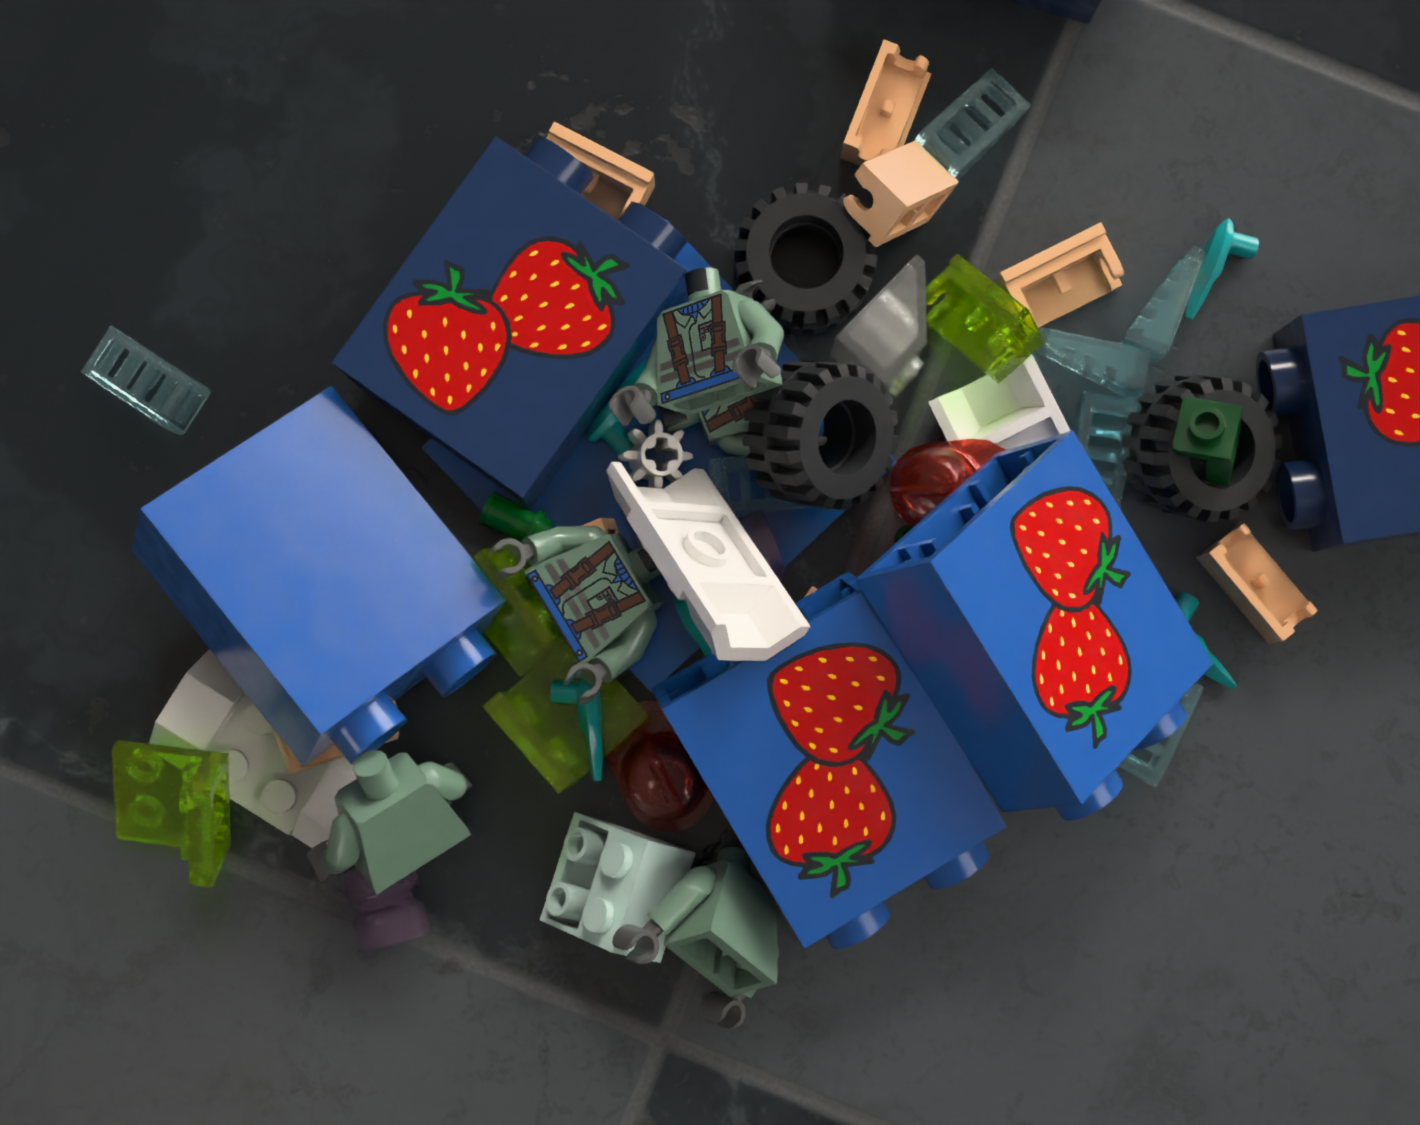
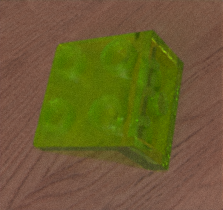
M491 548L482 549L473 557L479 564L480 569L506 599L484 633L516 673L522 677L566 641L524 573L526 569L533 565L526 562L523 568L515 575L503 579L496 574L502 569L514 566V558L511 553L500 550L495 554L488 555Z
M566 641L558 646L508 692L499 691L482 706L558 794L568 791L590 771L586 756L585 739L578 723L577 705L553 703L550 699V689L553 680L564 681L571 667L579 663ZM574 678L571 681L580 682L582 678ZM616 678L609 683L602 682L600 687L603 758L648 718L645 710Z
M122 740L116 741L112 748L116 837L120 840L181 847V859L189 861L190 885L213 887L231 846L229 753Z

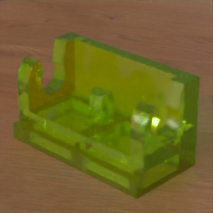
M956 254L949 261L951 265L925 288L920 297L927 305H931L941 294L946 292L944 299L930 310L925 320L929 327L999 384L1045 342L1030 311L959 254Z

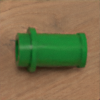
M496 491L488 497L478 521L480 525L490 527L520 543L525 537L555 528V521L547 518V511L541 509L536 513L501 496Z

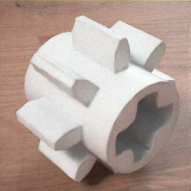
M655 420L650 423L648 437L636 428L629 431L627 435L635 445L631 450L618 455V459L629 461L633 471L629 476L633 482L641 478L649 480V488H662L663 476L671 483L681 478L683 475L678 470L680 464L693 458L692 453L683 452L679 443L684 435V431L679 430L672 434L663 433L661 420ZM655 447L657 453L665 454L666 462L656 466L655 461L646 459L645 451Z

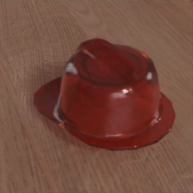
M982 439L926 443L909 449L898 459L891 474L890 495L895 510L905 523L918 524L995 453L1005 451L1006 449L989 440Z
M646 700L630 704L615 716L607 730L605 751L609 766L619 788L637 819L654 830L676 832L690 828L702 819L712 803L713 795L663 713L659 703Z

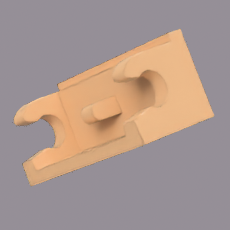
M883 40L843 142L841 159L861 166L862 163L904 146L932 74L926 72L929 61L924 56L919 55L916 61L906 59L899 55L900 48L898 44Z
M556 122L552 124L546 139L573 155L594 177L582 193L584 198L617 221L631 201L643 206L646 205L655 188L653 172Z
M915 140L862 163L854 174L861 186L871 192L873 196L871 208L864 207L854 195L845 197L843 202L851 217L871 235L868 240L875 247H878L927 223L959 181Z
M1101 222L1000 272L994 281V285L1021 337L1122 286L1119 277L1124 275V271Z
M1240 521L1196 558L1267 643L1282 642L1295 632L1293 629L1295 625L1306 617L1313 616L1318 610L1311 601L1304 597L1255 539L1247 525Z

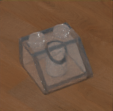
M916 254L836 336L830 353L838 363L858 365L866 368V373L875 374L881 380L880 389L889 390L895 397L919 374L918 371L924 365L919 356L927 344L925 261Z

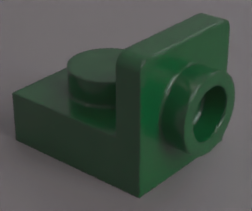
M1185 397L1182 400L1172 450L1177 455L1207 461L1206 482L1229 486L1241 431L1242 406L1194 397Z

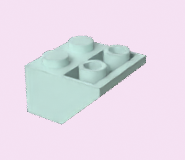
M574 812L555 874L546 896L540 921L609 952L627 956L635 946L628 950L614 947L612 940L615 932L626 924L642 928L651 920L647 914L691 869L696 853L664 840ZM664 932L657 937L659 940V951L653 960L654 962L661 963L666 948L664 945L666 934Z

